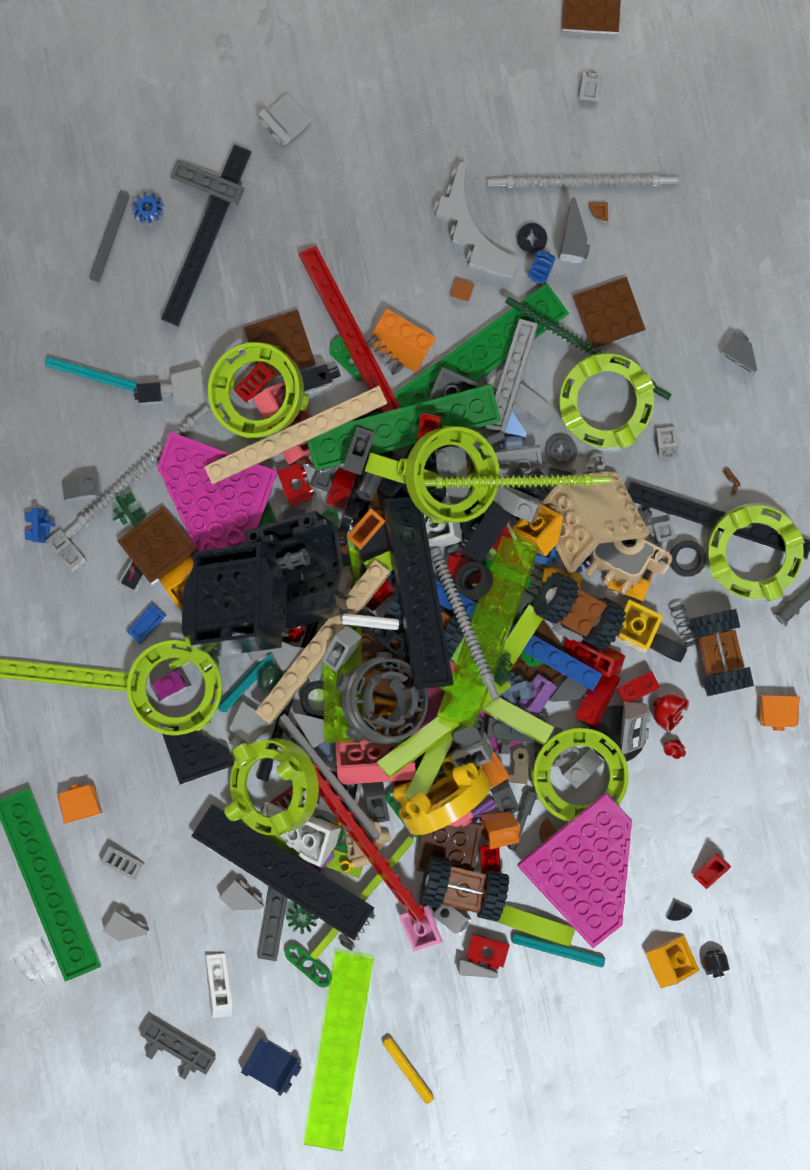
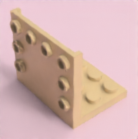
M617 471L589 473L591 476H611V484H591V486H584V484L579 486V484H576L575 487L573 484L570 487L567 484L564 487L560 484L559 487L556 485L543 500L542 505L563 516L559 541L555 547L568 573L575 572L600 543L646 538L650 534Z

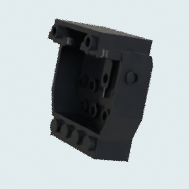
M315 510L245 531L246 542L239 545L261 542L276 550V559L284 557L288 552H299L302 548H306L309 553V565L303 564L300 570L299 566H295L294 569H281L287 583L285 627L293 629L348 613L346 597L349 594L353 569L347 535L343 530Z
M261 542L194 552L193 568L183 589L181 630L184 636L190 639V646L215 657L282 648V637L289 635V629L285 627L287 583L279 564L276 563V550Z

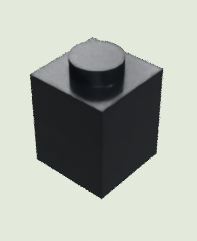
M161 383L137 384V389H134L135 401H138L140 405L162 404Z

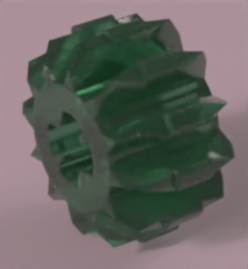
M294 903L293 907L296 911L291 908L288 909V912L293 914V916H286L287 920H293L288 924V927L295 924L293 932H296L298 927L301 928V934H304L305 927L308 932H311L312 929L309 924L316 927L317 923L312 921V919L317 920L319 918L315 915L312 916L310 912L301 906L299 908ZM299 913L307 915L306 922L298 921Z

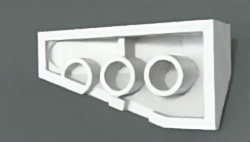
M437 466L432 467L430 471L439 474ZM446 492V496L441 503L452 505ZM424 514L429 546H449L463 541L460 522L433 523L429 522L430 517Z
M266 802L262 814L273 817L282 811H286L287 808ZM311 816L299 829L279 836L287 842L286 844L290 848L293 847L303 860L321 867L335 848L341 827Z

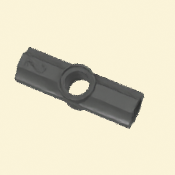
M388 451L377 455L391 459L394 452ZM363 470V478L356 491L358 496L362 499H373L383 477Z

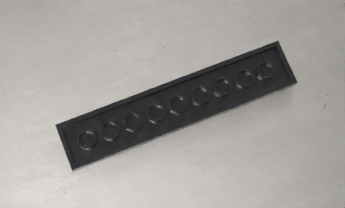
M411 497L384 499L382 503L415 690L452 686L454 682L424 513L416 507Z
M211 804L191 835L197 841L352 940L356 939L375 909L366 901L239 820L231 821L227 818L225 812L214 804Z

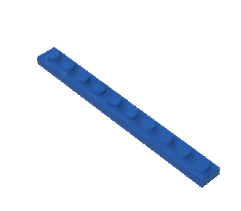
M436 580L440 605L454 612L455 609H452L450 604L451 600L448 599L449 595L444 590L445 586ZM459 593L458 597L461 598L460 602L463 603L462 607H465L464 611L467 612L466 616L469 617V621L506 641L516 625ZM532 635L523 649L524 653L591 691L594 690L602 676L598 671Z

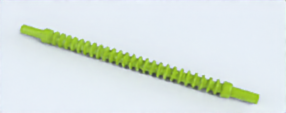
M575 474L573 477H570V475L567 477L565 475H562V477H559V475L556 477L553 475L551 477H548V475L542 477V475L540 477L536 475L531 477L529 475L528 478L525 475L523 478L520 475L517 478L514 475L512 478H509V476L506 478L503 476L501 478H498V476H495V478H492V476L490 478H487V476H484V478H481V476L479 478L475 476L473 478H470V476L465 478L462 476L461 479L458 476L456 479L453 476L451 479H448L447 476L443 479L440 476L436 477V479H424L426 487H436V489H442L443 486L446 489L448 486H451V488L454 486L457 488L459 486H462V488H465V486H468V488L470 486H473V488H476V486H479V488L481 486L485 488L487 486H490V488L495 486L498 488L499 485L502 488L504 485L507 488L509 485H512L513 488L515 485H518V487L520 485H523V487H526V485H529V487L532 485L535 487L537 485H540V487L543 485L546 487L548 485H551V487L557 485L559 487L560 484L563 487L565 484L568 487L573 484L575 487L576 484H579V486L582 484L584 486L611 484V476H591L590 474H585L583 477L581 474L578 477Z

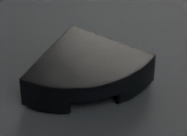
M674 902L667 919L671 921L683 920L693 910Z

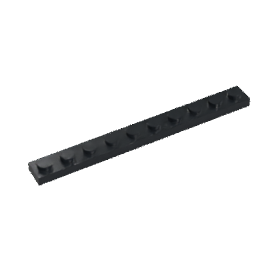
M234 144L221 178L239 185L252 151ZM212 196L161 318L162 321L177 327L180 326L231 203Z
M630 481L627 491L635 504L711 529L726 514V512ZM751 523L746 527L737 529L732 534V536L786 553L783 538L772 527ZM722 528L717 529L720 532L724 531ZM803 538L805 541L803 543V559L807 560L810 552V540Z

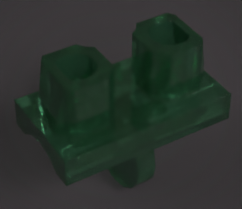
M131 492L122 497L120 495L115 497L123 512L118 507L113 509L116 514L112 519L114 522L120 520L124 526L128 523L125 519V516H127L132 525L136 527L147 516L141 507L134 512L129 509V506L137 501Z
M486 652L484 653V659L487 660L485 664L489 665L488 669L492 671L495 668L498 671L494 676L495 683L501 687L508 680L512 682L515 679L504 668L507 666L510 669L513 666L510 662L511 655L509 653L501 655L498 652L495 655L498 662Z

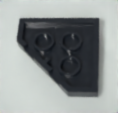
M179 726L168 727L174 728V731H179ZM196 731L182 735L162 734L180 785L226 769L234 764L229 747Z

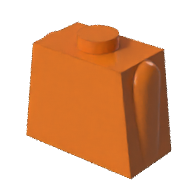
M372 507L347 535V538L361 550L385 523L384 513Z
M759 695L761 726L773 727V731H785V727L798 726L800 697Z
M493 751L491 762L481 765L491 781V789L510 778Z
M80 784L69 786V791L58 794V802L64 824L103 813L95 786L92 784L83 787Z
M511 812L480 815V823H482L481 833L490 849L519 843L520 824L519 821L515 820Z

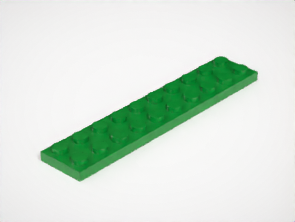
M548 283L520 302L524 306L529 305L531 310L535 309L536 313L540 312L541 316L545 315L546 319L550 318V322L555 321L554 324H557L570 314ZM514 308L510 309L394 393L397 402L401 407L428 401L442 367L476 381L480 380L507 360L519 319L529 322L534 320H529L528 316L523 317L521 312ZM543 325L538 326L534 340L545 333L548 328H543Z
M492 383L356 419L307 441L315 471L345 463L357 427L375 432L367 456L369 457L370 453L381 454L415 445L418 438L421 414L440 416L439 428H442V426L475 429L501 422Z
M27 788L0 799V821L64 981L66 982L102 967L31 789Z

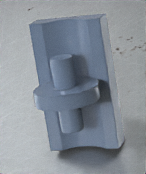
M513 672L509 673L507 681L511 684V687L499 697L513 705L517 704L516 693H519L521 701L533 698L531 688L535 687L534 681L519 683L523 680L522 676H516Z

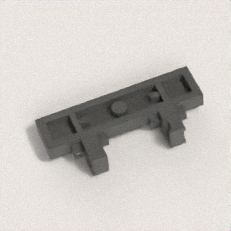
M487 718L485 733L490 738H496V743H499V754L508 755L510 743L519 741L532 743V746L536 747L534 756L536 759L543 744L495 718ZM554 727L549 739L562 732L563 728ZM555 740V744L553 746H556L560 742L558 740Z
M149 1018L140 1036L148 1040L146 1045L150 1046L145 1055L152 1060L158 1050L162 1052L165 1050L182 1060L181 1063L185 1066L179 1076L183 1079L187 1078L190 1071L195 1073L198 1070L206 1075L216 1059L213 1055Z

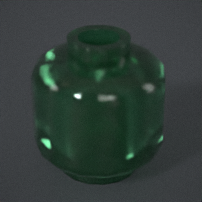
M265 664V668H261L258 671V687L263 689V692L270 693L283 677V671L276 668L275 664Z

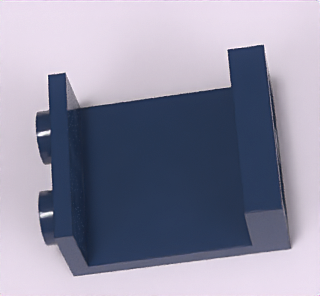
M261 1037L241 1073L255 1078L278 1092L277 1095L281 1096L283 1092L287 1094L292 1085L290 1083L292 1076L297 1077L302 1066L299 1065L301 1063L300 1059Z

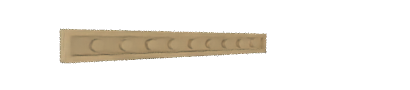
M380 386L375 387L215 461L204 468L211 483L216 484L388 403Z
M374 560L349 592L348 597H346L348 609L346 614L358 615L391 574L389 570L376 560ZM342 615L329 618L255 711L267 723L272 725L320 664L334 636L347 626L341 622Z

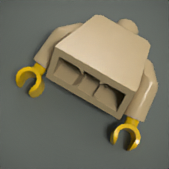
M368 817L381 834L379 839L374 842L378 847V851L383 850V843L390 842L389 831H381L380 824L373 822ZM334 822L335 825L342 826L340 822ZM344 828L348 859L352 860V862L343 861L340 865L347 863L349 865L348 870L342 872H349L352 867L356 869L368 865L370 862Z

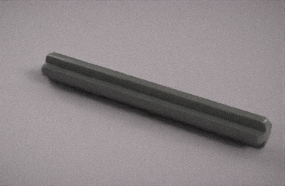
M119 192L89 277L92 281L99 282L130 197L126 192Z

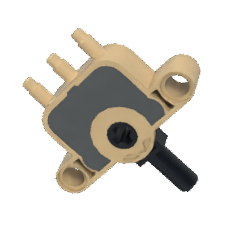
M642 508L639 513L645 525L652 515L649 508ZM644 538L600 543L591 553L590 565L587 568L586 576L591 577L595 570L606 574L603 585L608 586L614 578L623 583L620 593L625 595L632 585H636L641 581L647 569L660 575L667 573L672 556L669 552L646 541Z

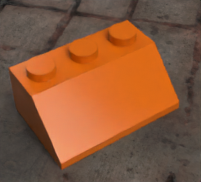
M388 309L384 312L371 336L377 335V340H381L379 348L387 346L385 354L392 352L393 356L391 359H399V364L402 363L406 368L415 373L418 372L436 342V337ZM380 341L375 342L371 347L376 349ZM386 347L381 348L378 351L384 353Z

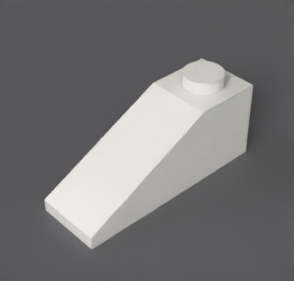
M225 954L206 955L212 1018L231 1016L233 1007Z

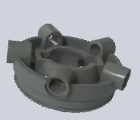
M376 652V658L359 664L352 670L349 676L342 673L336 682L335 688L342 692V709L345 719L350 726L346 731V735L356 743L364 739L375 744L395 743L398 747L417 731L425 719L428 710V689L415 690L414 685L408 687L403 685L402 681H406L408 678L395 671L399 670V668L402 669L414 684L411 665L403 660L393 658V653ZM375 665V671H380V673L375 674L369 679L362 689L366 679L362 676L370 667ZM381 679L388 680V687L394 692L397 700L394 712L386 717V719L382 716L377 717L371 712L375 709L372 697L375 686L379 685ZM361 692V700H356V695H359ZM361 703L362 710L366 717L360 716L357 704ZM414 712H417L413 723L404 724L405 718H411ZM377 728L381 729V734L376 733L375 730Z

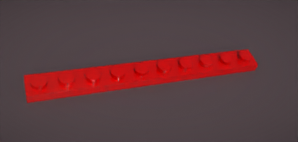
M317 246L300 252L298 255L368 391L380 386L388 404L378 408L379 412L383 413L400 408L370 348L365 345L366 340Z
M313 763L318 778L319 795L415 924L426 918L423 907L415 903L412 899L413 894L408 888H404L401 884L400 876L396 872H392L389 868L388 860L384 856H380L377 852L378 847L373 841H369L364 828L361 825H357L354 821L353 813L345 809L342 805L343 800L341 797L333 793L331 784L326 778H322L319 774L318 766Z

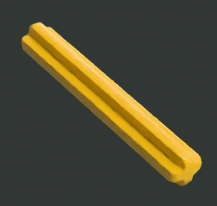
M389 1037L384 1040L383 1046L425 1104L432 1102L434 1096L392 1038Z

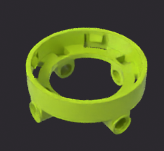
M245 343L227 351L216 362L208 382L209 404L217 420L229 431L254 440L272 436L286 429L294 421L300 410H306L309 401V395L304 393L301 372L294 360L284 351L280 350L279 346L266 343ZM240 350H245V355L237 358L235 361L230 363V361L228 360L229 358L233 359L235 356L240 354ZM256 361L267 362L277 368L282 374L286 385L285 400L279 411L270 418L259 421L249 420L240 415L230 399V393H232L235 385V373L244 365ZM222 403L224 410L231 418V420L225 421L223 419L225 415L222 412L221 408L217 407L219 404Z
M597 353L587 356L568 371L561 384L559 393L561 418L567 430L571 431L581 441L595 447L612 448L620 446L623 449L637 441L636 437L643 432L650 421L654 408V384L648 373H645L634 361L616 353ZM611 357H614V361H618L623 364L625 363V361L628 362L629 367L626 368L623 365L610 362ZM603 371H611L623 375L630 381L636 393V408L632 417L623 426L613 430H600L590 426L581 417L577 405V397L582 384L589 377ZM568 379H574V382L572 383V386L569 391V397H563L564 392L567 393L568 387L570 385ZM585 433H586V434H588V435H590V436H592V437L599 438V439H604V441H603V442H598V439H594V438L589 437V436H588V438H586V437H584V436H585Z
M442 426V428L432 430L420 438L412 448L408 459H400L397 466V474L406 477V485L412 501L422 513L430 517L429 522L439 524L466 522L481 515L491 505L498 488L492 486V488L490 486H487V488L481 486V488L479 486H476V488L470 486L472 491L463 501L453 505L442 504L429 494L424 483V466L428 457L441 446H458L469 454L474 463L475 471L470 473V478H473V476L479 478V476L481 478H484V476H487V478L498 476L500 478L499 463L492 446L479 433L464 427ZM475 442L480 445L479 447L486 455L484 459H482L479 451L473 445ZM477 501L479 504L471 510L472 513L466 515L464 510L471 507Z
M761 503L741 505L723 515L714 526L708 542V558L710 563L708 566L714 580H718L731 593L748 599L766 598L767 601H772L783 596L782 591L797 577L803 562V543L805 541L799 528L781 510ZM763 508L766 509V513L774 516L779 514L781 516L780 520L778 521L771 516L761 514ZM751 523H762L774 528L783 538L786 547L785 560L780 570L772 577L763 581H748L739 577L732 571L726 558V547L732 534L737 529L746 527ZM722 528L724 531L720 536L718 546L715 547L712 545L713 541H717L720 533L717 529Z
M169 640L154 644L139 655L130 669L127 679V696L131 709L145 726L158 733L182 735L196 730L198 732L212 722L211 719L220 706L223 695V681L219 670L221 666L214 656L190 646V642ZM173 644H176V647L187 649L188 646L192 648V652L181 649H172ZM170 658H182L192 662L201 671L205 680V695L199 707L191 714L178 718L165 716L155 710L149 702L146 693V683L152 669L160 662ZM134 671L140 672L137 681V691H131V686H135L136 676L133 675ZM214 684H218V689L215 690V704H211L214 696ZM160 723L168 726H179V731H174V728L167 727L159 729Z
M569 727V730L560 732L550 738L538 752L534 766L531 768V785H534L540 802L550 813L567 822H570L591 804L582 806L569 804L563 801L552 787L550 780L552 764L556 757L565 749L573 746H587L598 751L604 757L609 767L610 777L605 793L607 792L611 797L615 795L618 798L615 801L618 805L623 800L628 786V766L624 755L621 753V749L608 736L598 731L587 729V727ZM602 738L606 740L605 744L611 750L615 749L617 751L614 755L599 742ZM558 740L560 743L554 746L547 754V756H545V750L549 751V749L555 744L554 741ZM546 796L555 806L561 809L558 813L555 811L556 808L549 801L546 803V801L544 800Z
M273 738L257 741L252 744L243 743L232 750L236 758L230 776L232 802L224 808L228 819L231 821L242 819L250 828L266 835H282L297 830L310 819L317 805L319 784L314 765L303 749L289 740ZM274 743L276 747L282 748V752L276 749H269L268 744ZM262 758H272L279 761L281 764L277 766L278 775L284 780H292L293 796L288 809L273 817L260 813L251 803L247 791V778L250 769ZM303 788L306 789L304 807L300 806L303 797Z

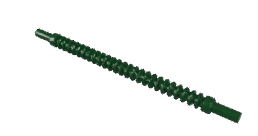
M507 297L505 303L521 312L523 317L528 316L529 320L533 319L534 323L538 322V326L543 325V328H548L547 331L551 330L552 334L556 333L557 337L561 336L562 340L566 339L567 343L575 344V348L580 347V351L584 350L585 354L602 353L601 349L597 350L596 346L592 347V343L587 344V340L585 342L582 341L583 338L579 339L578 335L574 336L573 332L569 333L568 329L564 330L563 326L559 327V324H554L555 321L550 322V318L546 319L545 315L541 316L540 312L536 313L535 309L531 310L529 305L524 306L513 298ZM614 357L611 358L610 362L620 364V362L614 361ZM652 380L655 387L653 392L668 401L672 394L657 386L656 382Z

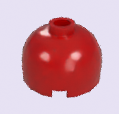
M668 693L658 697L653 703L655 707L653 717L656 724L666 732L668 730L672 731L683 719L684 716L681 715L683 710H688L689 700L676 693Z

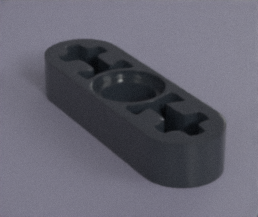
M359 498L345 512L341 521V528L352 531L367 514L369 501Z

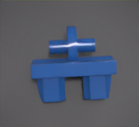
M32 508V511L25 512V521L32 523V530L25 531V540L33 541V543H47L46 540L47 535H50V528L56 527V523H50V516H46V509Z

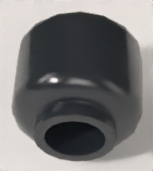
M721 950L708 951L702 959L705 974L713 976V979L725 977L724 973L730 970L727 955L721 952Z

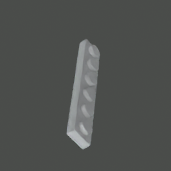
M522 319L518 321L495 395L501 422L486 425V429L505 434L536 335L537 323Z

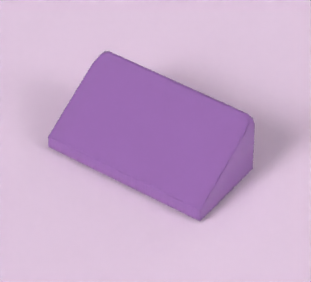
M537 674L533 680L535 687L531 688L533 698L525 701L520 699L516 704L519 708L535 717L539 715L557 689V686L540 674Z

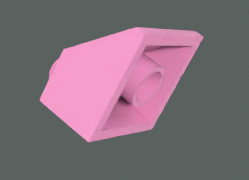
M422 905L426 918L415 924L407 912L399 915L413 951L443 942L428 905Z

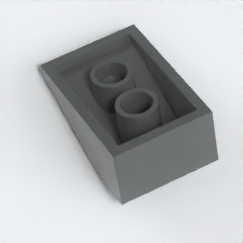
M572 197L559 260L582 264L583 259H587L590 245L587 244L588 238L576 198Z
M442 367L428 400L484 386L485 384Z

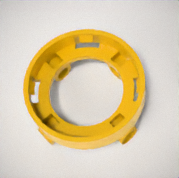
M451 750L441 765L445 772L436 777V784L431 786L427 796L423 793H416L410 800H407L404 796L411 782L396 786L394 788V797L402 806L399 816L409 832L413 835H424L437 831L460 819L475 808L489 793L492 785L481 765L476 767L474 764L468 763L456 767L450 758L454 750ZM459 787V789L455 791L453 794H451L449 797L435 805H432V803L435 802L437 799Z

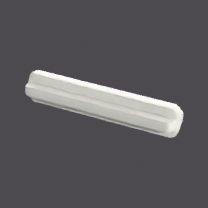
M345 613L341 619L342 624L390 630H397L399 628L398 619Z

